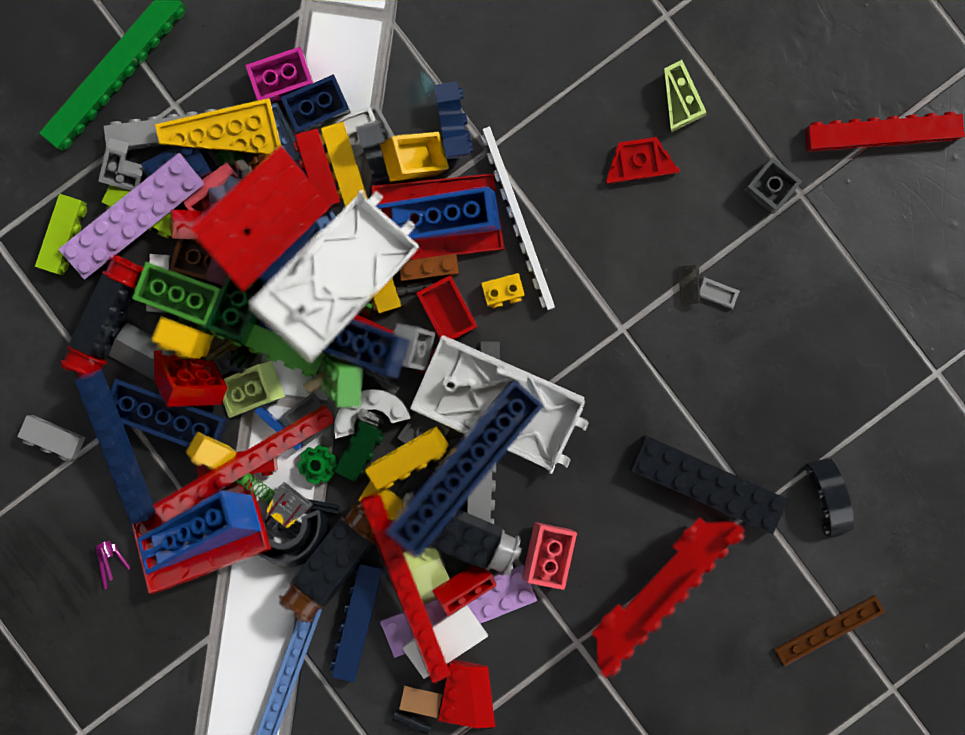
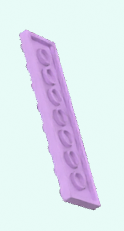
M178 153L58 250L83 279H86L110 260V256L113 257L114 254L119 253L205 183L183 156Z
M523 564L512 568L509 575L501 576L500 573L494 575L497 586L467 604L480 624L537 601L531 583H527L522 579ZM437 599L424 604L432 626L447 617ZM402 612L381 621L394 658L406 654L402 646L414 639L405 615Z

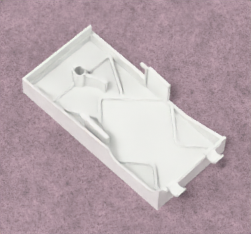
M444 335L440 339L410 408L466 434L503 388L515 379L544 406L508 448V451L545 467L551 474L555 464L561 463L567 468L570 462V458L561 453L574 426H579L585 430L588 425V421L579 417L585 404L583 396Z

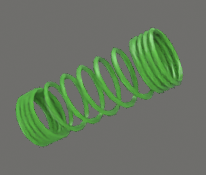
M247 473L236 480L239 485H243V488L247 487V490H251V493H254L255 496L258 495L259 499L262 498V501L266 504L271 503L276 493L270 487H267L266 484L259 481V479H256L255 476H252L251 473ZM254 481L253 486L248 489L250 483ZM258 484L256 490L252 492L253 487ZM262 486L261 491L256 495V491ZM264 489H266V491H265V493L263 494V496H262V497H259L260 493H261Z

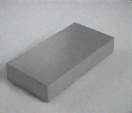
M703 277L697 296L733 309L740 291Z

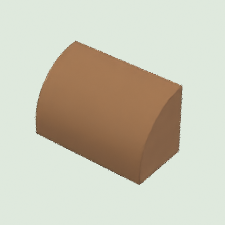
M404 686L400 710L437 718L442 694Z

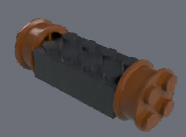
M359 503L356 506L351 504L353 508L345 517H341L303 567L289 582L290 587L283 596H278L280 599L279 604L287 610H293L295 612L294 616L301 622L313 623L312 618L319 609H324L369 552L373 544H375L374 536L363 508Z

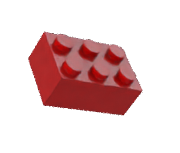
M451 275L417 292L440 339L444 335L455 340L478 328Z

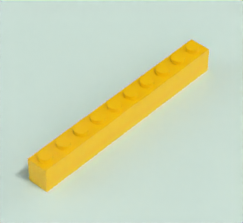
M344 122L321 128L323 134H320L322 145H326L328 152L325 154L328 164L332 163L334 171H331L334 183L338 182L340 189L337 190L340 201H344L346 208L355 199L360 190L363 191L365 198L368 199ZM393 277L371 300L374 311L378 310L380 314L402 307Z

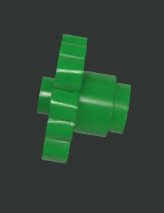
M317 445L315 448L308 447L301 453L302 461L298 463L299 473L306 475L307 482L314 484L320 483L321 480L327 482L335 475L333 469L337 467L338 463L336 455L329 454L330 449L328 447Z

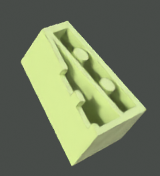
M682 60L664 68L671 132L706 116L707 113Z

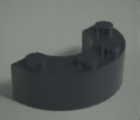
M379 120L357 126L356 131L364 150L374 185L402 182V180L390 181L380 146L381 143L389 139L384 123H379Z
M829 457L807 463V477L816 486L817 497L823 504L821 511L824 517L822 518L824 535L831 537L852 531L854 528L852 504L838 467Z
M317 510L302 516L300 532L296 538L287 543H277L275 538L267 533L271 549L258 555L280 567H296L306 563L327 536L328 523L326 515Z

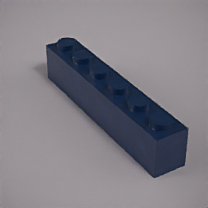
M361 561L360 565L354 570L353 577H356L355 585L351 584L348 595L352 597L350 603H346L344 614L347 617L346 621L341 623L339 633H342L341 641L337 640L334 651L338 652L336 660L332 659L330 671H333L332 677L350 682H355L384 568L382 566Z

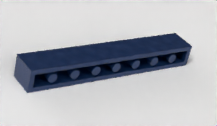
M100 369L83 374L75 380V383L131 524L149 520L156 512L153 506L154 503L103 371Z

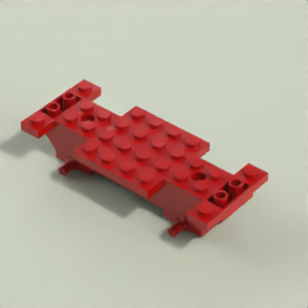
M698 518L672 546L678 551L675 556L626 608L619 603L609 614L603 617L602 622L592 632L597 638L598 668L601 670V674L606 678L609 674L613 677L619 671L622 659L624 658L627 661L635 651L633 648L637 644L641 646L647 640L648 636L646 634L650 631L654 633L661 626V619L664 616L668 618L675 611L674 605L678 601L682 603L689 596L687 591L691 587L695 589L703 581L700 577L704 572L708 574L716 566L713 562L717 558L722 559L729 552L727 547L731 544H737L744 537L742 534L744 529L739 524L737 525L735 522L705 523L701 518Z

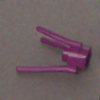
M110 541L95 546L104 589H107L105 569L109 580H113L107 558L114 556L112 552L117 555L128 570L130 569L129 564L117 549L116 544L111 545Z

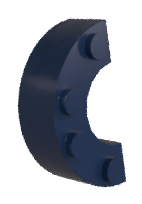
M457 81L434 85L446 159L470 156V153H473L470 133L465 131L464 126L468 125L466 113L462 114L460 101L464 99L462 88H458Z

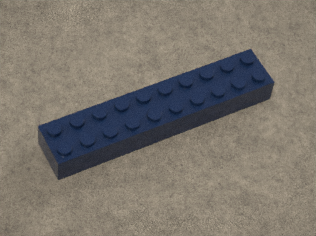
M515 379L510 381L383 532L413 558H418L544 405Z

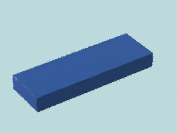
M259 406L254 411L276 432L285 428L264 406ZM300 442L293 446V448L300 450L304 444Z

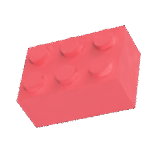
M534 522L522 579L527 583L565 590L577 532L567 528Z

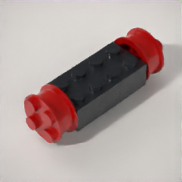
M115 254L113 257H109L111 262L107 270L102 271L104 275L101 276L69 345H67L69 350L64 360H60L61 368L78 372L77 375L79 377L83 374L100 370L104 364L108 363L102 358H105L111 351L113 339L119 334V327L127 317V310L130 304L135 300L132 298L144 267Z

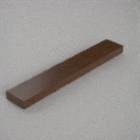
M872 595L773 649L781 664L785 667L884 614L885 611L877 596Z

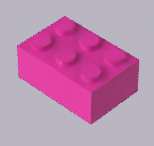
M301 47L245 65L257 101L270 98L271 103L282 100L281 97L314 83Z

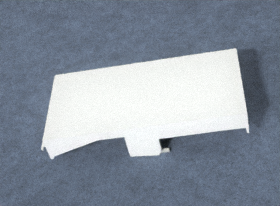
M360 190L355 199L330 225L321 230L250 304L251 311L310 363L403 267L419 247L407 236L415 228L414 224L408 220L400 229L376 207L383 198L377 191L370 199H367L363 191Z

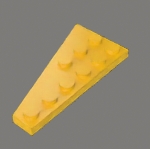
M270 98L155 124L158 140L161 145L263 153L268 155L281 145Z

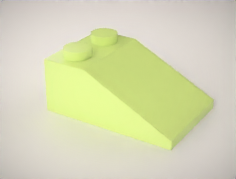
M272 361L258 364L246 369L243 374L237 373L224 379L228 388L223 403L229 418L285 397Z
M427 546L418 558H413L403 550L423 604L435 600L436 597L432 590L450 580L439 550Z

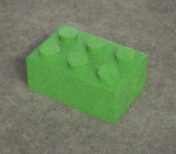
M325 355V361H322V371L325 372V379L321 383L322 391L337 407L361 406L362 367L335 355Z

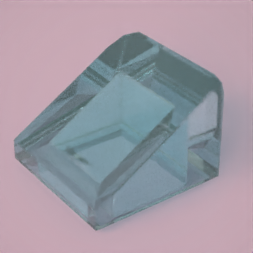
M421 71L420 78L425 97L428 98L435 90L434 85L436 84Z

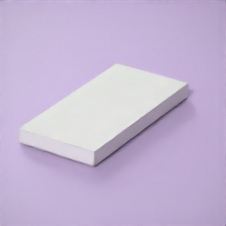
M468 605L432 626L446 663H449L488 637L487 632ZM412 639L403 645L402 648L425 679L428 677L416 643Z

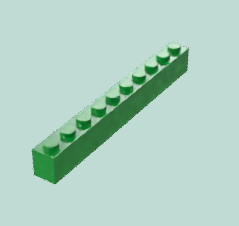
M154 0L39 133L61 151L68 149L76 135H80L85 130V125L89 120H93L98 114L97 111L110 101V96L122 87V82L135 72V67L145 61L148 56L147 53L152 48L158 46L160 38L171 31L173 23L183 17L186 10L185 5L180 0Z

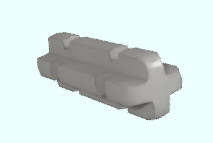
M360 409V412L356 413L359 420L379 427L380 424L384 423L382 416L365 409Z

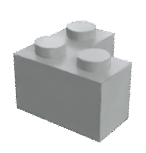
M113 138L109 139L99 182L130 191L140 184L143 173L142 165L125 160L129 143Z

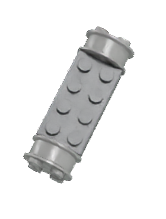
M413 492L405 494L402 508L412 498ZM459 509L428 545L486 570L492 568L499 571L501 576L510 574L513 567L512 562L514 558H518L521 548H519V536H509L504 533L500 526Z

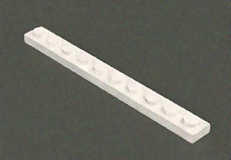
M490 126L483 129V135H480L483 145L488 146L489 153H487L490 164L494 163L496 171H493L497 182H501V196L503 200L507 199L509 207H506L509 217L514 218L515 225H513L516 236L520 235L522 241L519 243L523 254H527L528 261H526L529 272L533 271L535 277L532 279L536 290H540V304L542 308L546 307L547 311L554 309L555 306L494 136Z

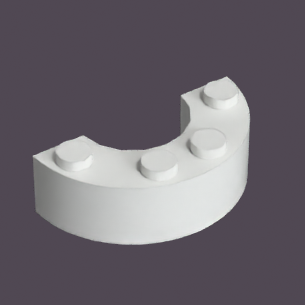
M382 390L362 391L361 406L341 407L339 409L334 425L335 438L351 435L356 432L358 421L356 413L360 412V409L382 411L389 417L391 423L412 417L406 405L397 396Z

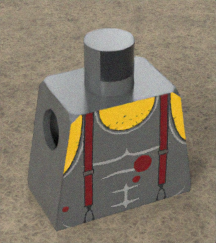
M283 482L266 511L272 516L267 526L274 531L281 524L288 528L313 503L286 482Z

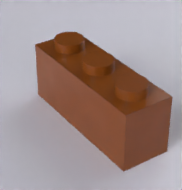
M456 254L408 260L400 269L401 281L404 283L459 275Z

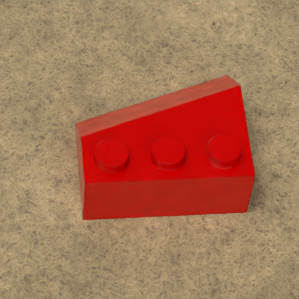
M154 350V380L166 406L222 404L228 387L215 362L197 358L187 360L179 358L178 354L172 353L171 356L162 355L161 351Z
M453 659L449 663L451 675L446 678L439 721L472 728L495 727L488 666Z

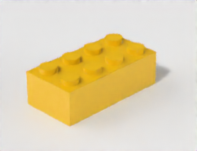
M161 318L153 341L158 342V347L165 350H174L180 356L200 359L201 357L208 356L215 336L184 323Z
M435 426L372 462L365 471L377 490L382 487L385 490L391 487L398 478L403 480L411 475L410 473L414 471L413 469L416 468L419 471L427 466L431 459L436 461L443 457L449 444L439 427Z

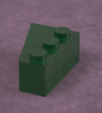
M361 420L335 470L336 473L354 482L358 479L362 480L366 473V469H364L366 463H371L375 452H373L375 446H380L384 435H382L384 430Z

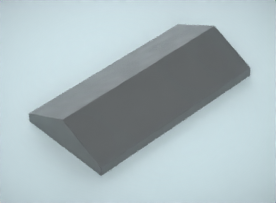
M127 322L115 338L109 356L154 380V350L161 351L162 355L171 356L172 353L176 354V351L158 347V342L153 341L154 336ZM179 355V358L187 359V360H190V359H191V358H189V357L186 358V357H183V356H180V355Z

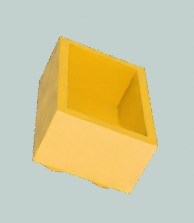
M439 132L392 136L380 144L390 181L437 176L449 169Z

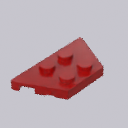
M657 137L620 142L617 145L606 184L677 174L680 170L675 166L668 152L663 149Z

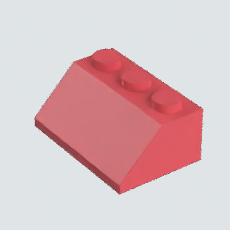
M225 163L202 179L205 184L183 201L188 210L208 211L211 208L208 197L209 188L222 186L229 175L238 178L228 163Z

